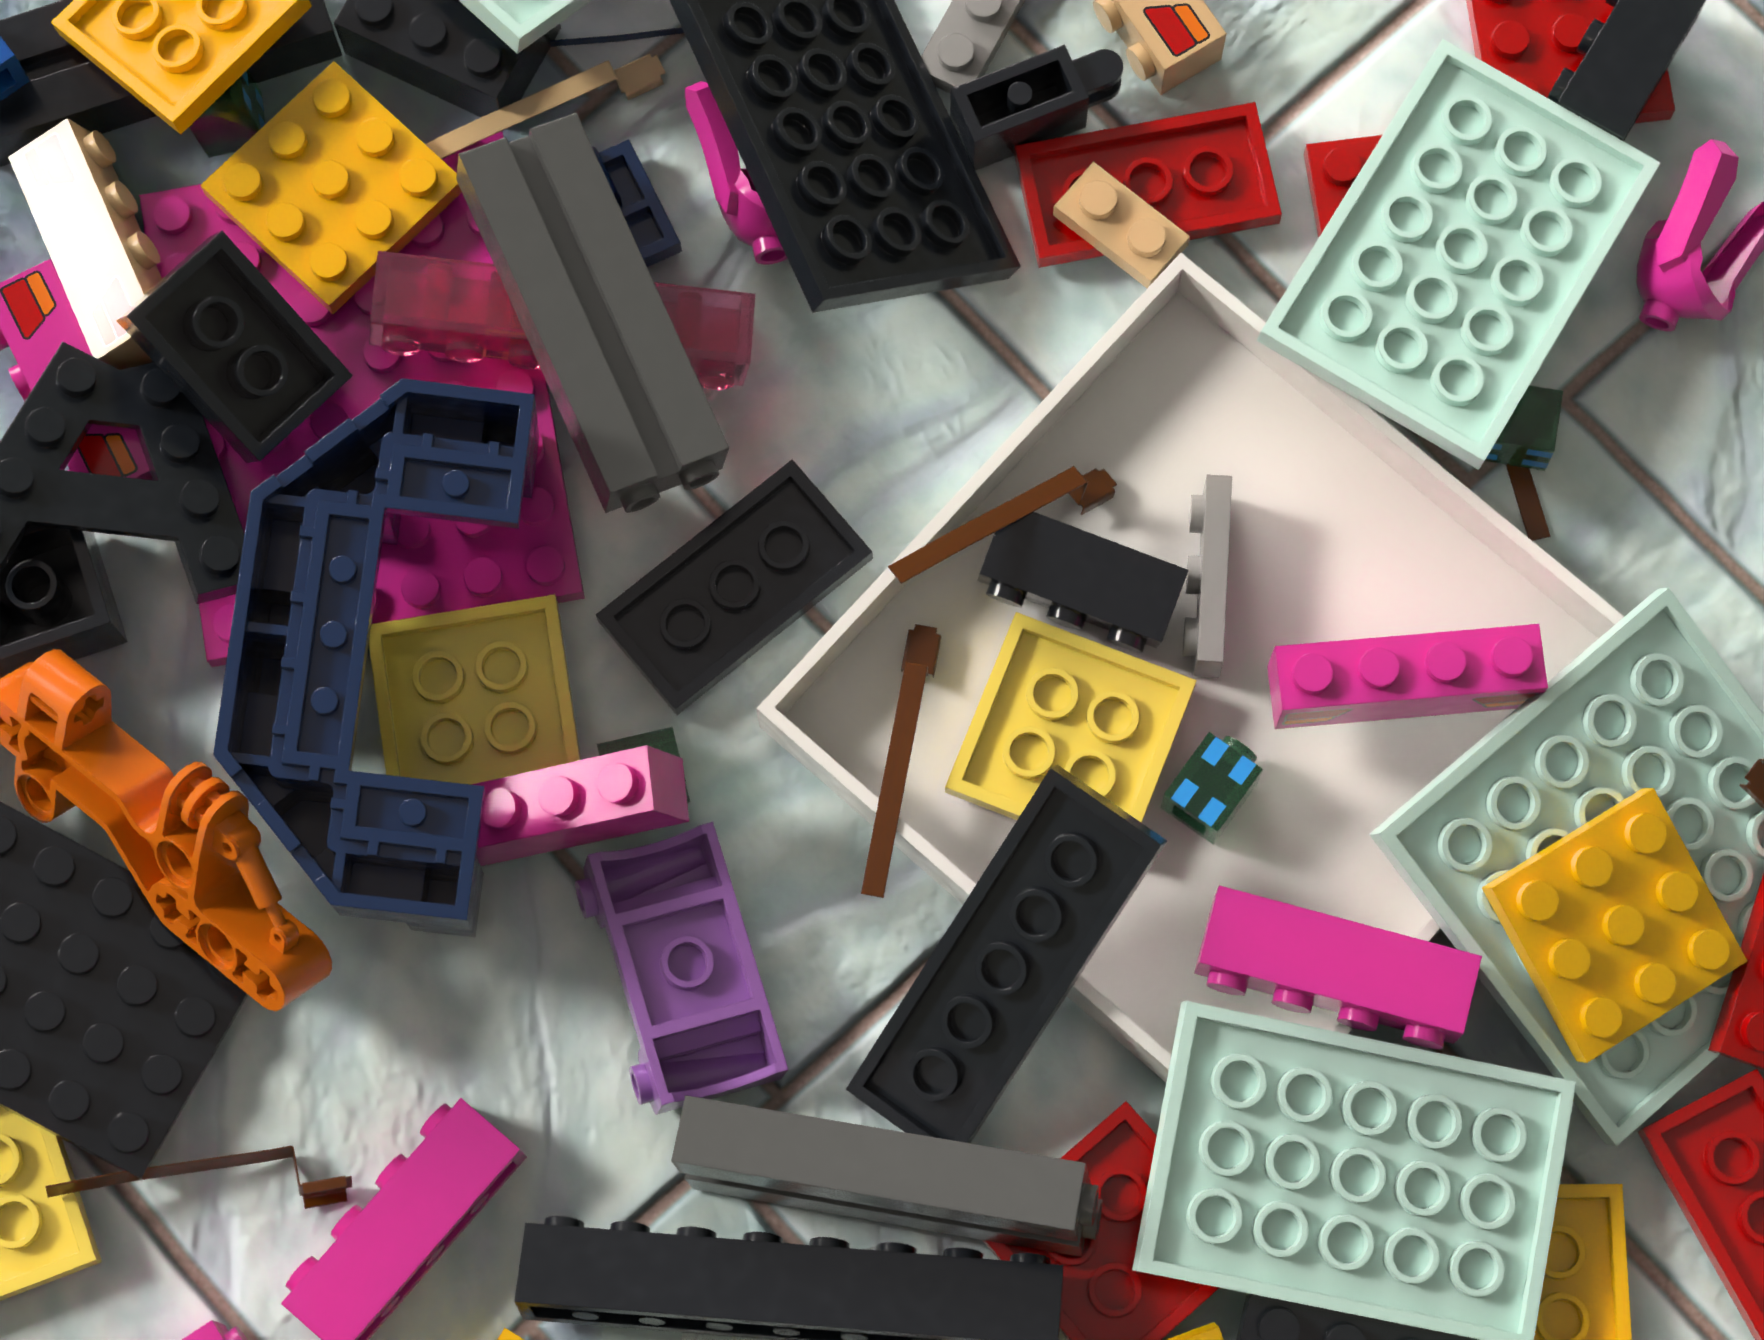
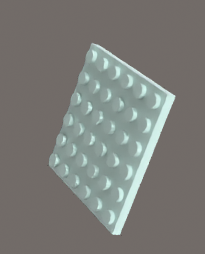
M1669 587L1654 591L1547 682L1548 689L1544 693L1527 699L1369 834L1455 948L1482 956L1477 977L1552 1075L1557 1078L1576 1081L1574 1104L1603 1142L1616 1147L1719 1056V1054L1708 1051L1733 971L1590 1062H1578L1571 1053L1482 887L1642 788H1654L1736 941L1741 947L1764 873V809L1739 785H1746L1749 782L1744 777L1757 760L1764 759V714Z

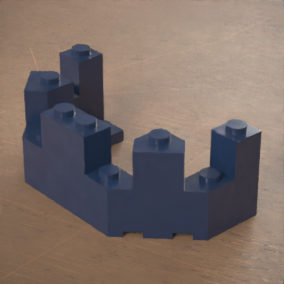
M402 378L381 393L379 400L352 420L350 418L345 420L305 450L304 456L276 477L273 474L250 492L213 755L322 895L341 916L403 922L411 930L476 937L484 876L477 858L485 796L484 786L352 771L382 543L397 545L401 515L519 529L523 497L532 498L540 438L534 394Z

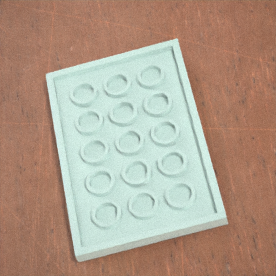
M1442 39L1262 328L1257 341L1479 470L1661 162Z
M1183 1001L1179 1011L1132 1270L1479 1340H1534L1576 1081L1201 1003Z

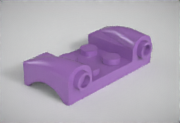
M714 823L702 824L674 837L636 848L588 854L584 865V879L575 881L577 899L584 918L595 916L599 927L606 928L640 1044L638 1051L639 1064L629 1068L633 1090L638 1103L642 1105L650 1102L654 1113L658 1115L682 1108L685 1095L711 1100L781 1080L789 1069Z

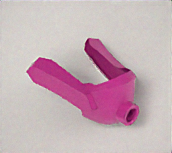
M700 81L686 87V108L704 152L715 198L728 227L738 240L752 247L757 263L769 265L786 260L787 256L747 169L740 168L738 149L708 83Z
M1710 139L1694 151L1683 185L1668 219L1657 221L1645 236L1637 263L1636 276L1638 292L1644 302L1639 319L1654 329L1667 332L1674 331L1679 318L1722 321L1732 311L1735 290L1764 250V202H1761L1751 209L1736 226L1703 273L1700 270L1703 259L1701 241L1737 176L1739 157L1723 141Z

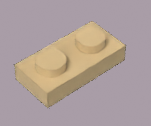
M1094 161L1054 205L1053 216L1146 288L1159 277L1189 244L1190 236Z

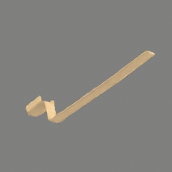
M647 54L613 70L609 61H605L425 143V145L443 159L474 143L616 80L621 93L625 92L627 99L630 100L663 85L661 75L666 72L657 55L651 57L650 54Z

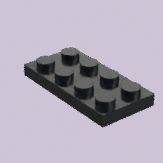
M792 459L598 612L596 618L673 712L679 715L873 559V552Z

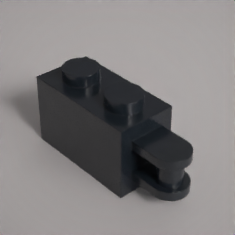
M1062 45L951 88L950 118L975 171L1014 156L1016 145L1060 138L1086 128L1088 108L1111 100L1119 93L1123 61L1116 52L1108 49L1097 50L1072 60L1066 46Z

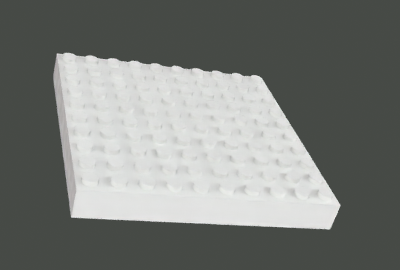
M1182 253L1173 260L891 564L1075 466L1082 475L1095 468L1098 471L1105 469L1117 483L1113 487L1115 490L1114 497L1081 515L1082 506H1079L1068 493L1034 512L1187 569L1188 556H1200L1201 533H1189L1191 495H1203L1207 474L1232 476L1224 658L1219 678L1193 676L1194 656H1183L1185 617H1197L1198 597L1195 594H1186V579L1162 643L1157 648L1145 644L1143 652L1138 653L1107 641L1106 638L1109 633L1107 629L1085 622L1082 630L1073 629L1048 619L1046 615L1049 608L1025 599L1022 608L1000 602L986 595L989 585L979 582L977 579L995 534L993 533L902 584L887 567L756 708L760 728L874 827L903 678L901 666L908 630H914L915 624L937 628L936 634L941 635L942 638L934 678L931 674H928L925 679L894 845L963 905L1017 820L945 793V786L1016 612L1197 680L1142 822L1166 839L1167 843L1067 995L1069 999L1165 1083L1168 1077L1180 1006L1183 1001H1191L1350 1034L1354 1028L1339 1023L1337 1021L1339 1013L1315 1006H1312L1311 1013L1309 1014L1285 1010L1271 1003L1273 998L1271 994L1247 988L1245 996L1222 993L1206 986L1208 977L1194 974L1212 901L1218 886H1224L1430 942L1441 928L1369 834L1516 710L1508 709L1274 729L1267 669L1274 647L1539 624L1547 682H1549L1624 618L1614 607L1369 406L1259 343L1257 339L1266 322ZM1217 737L1228 744L1229 747L1216 765L1213 766L1201 758V756L1214 738ZM1245 756L1255 763L1256 766L1243 784L1240 785L1228 775L1240 758ZM1187 778L1199 788L1183 808L1173 801L1171 797L1184 779ZM1214 797L1226 807L1214 824L1209 826L1200 820L1198 816L1211 798Z

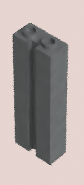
M577 113L529 129V136L509 143L505 137L459 153L456 176L458 185L605 513L621 507L627 513L635 512L659 500L660 492L681 484L685 490H692L716 479L719 476L718 470L723 468L729 446Z
M686 1095L671 1159L677 1170L685 1174L684 1179L693 1190L1082 1257L1085 1238L1097 1239L1102 1215L1103 1200L1098 1199L1099 1186L1091 1184L1086 1163Z

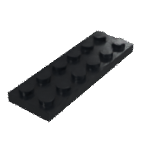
M1055 765L1051 767L846 1090L903 1132L971 1143L1164 848L1167 840L1061 766Z

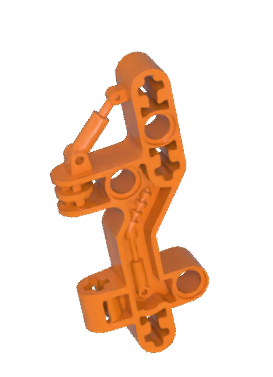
M53 649L48 651L34 662H28L0 678V744L16 756L15 791L24 809L34 819L42 823H48L74 806H77L97 822L110 837L159 920L183 942L266 1009L272 1011L281 1010L330 975L332 960L323 941L277 903L282 899V896L258 848L261 843V834L258 828L248 819L249 803L242 793L230 791L229 786L219 777H212V770L203 762H193L186 765L174 776L170 768L112 721L111 690L62 650Z

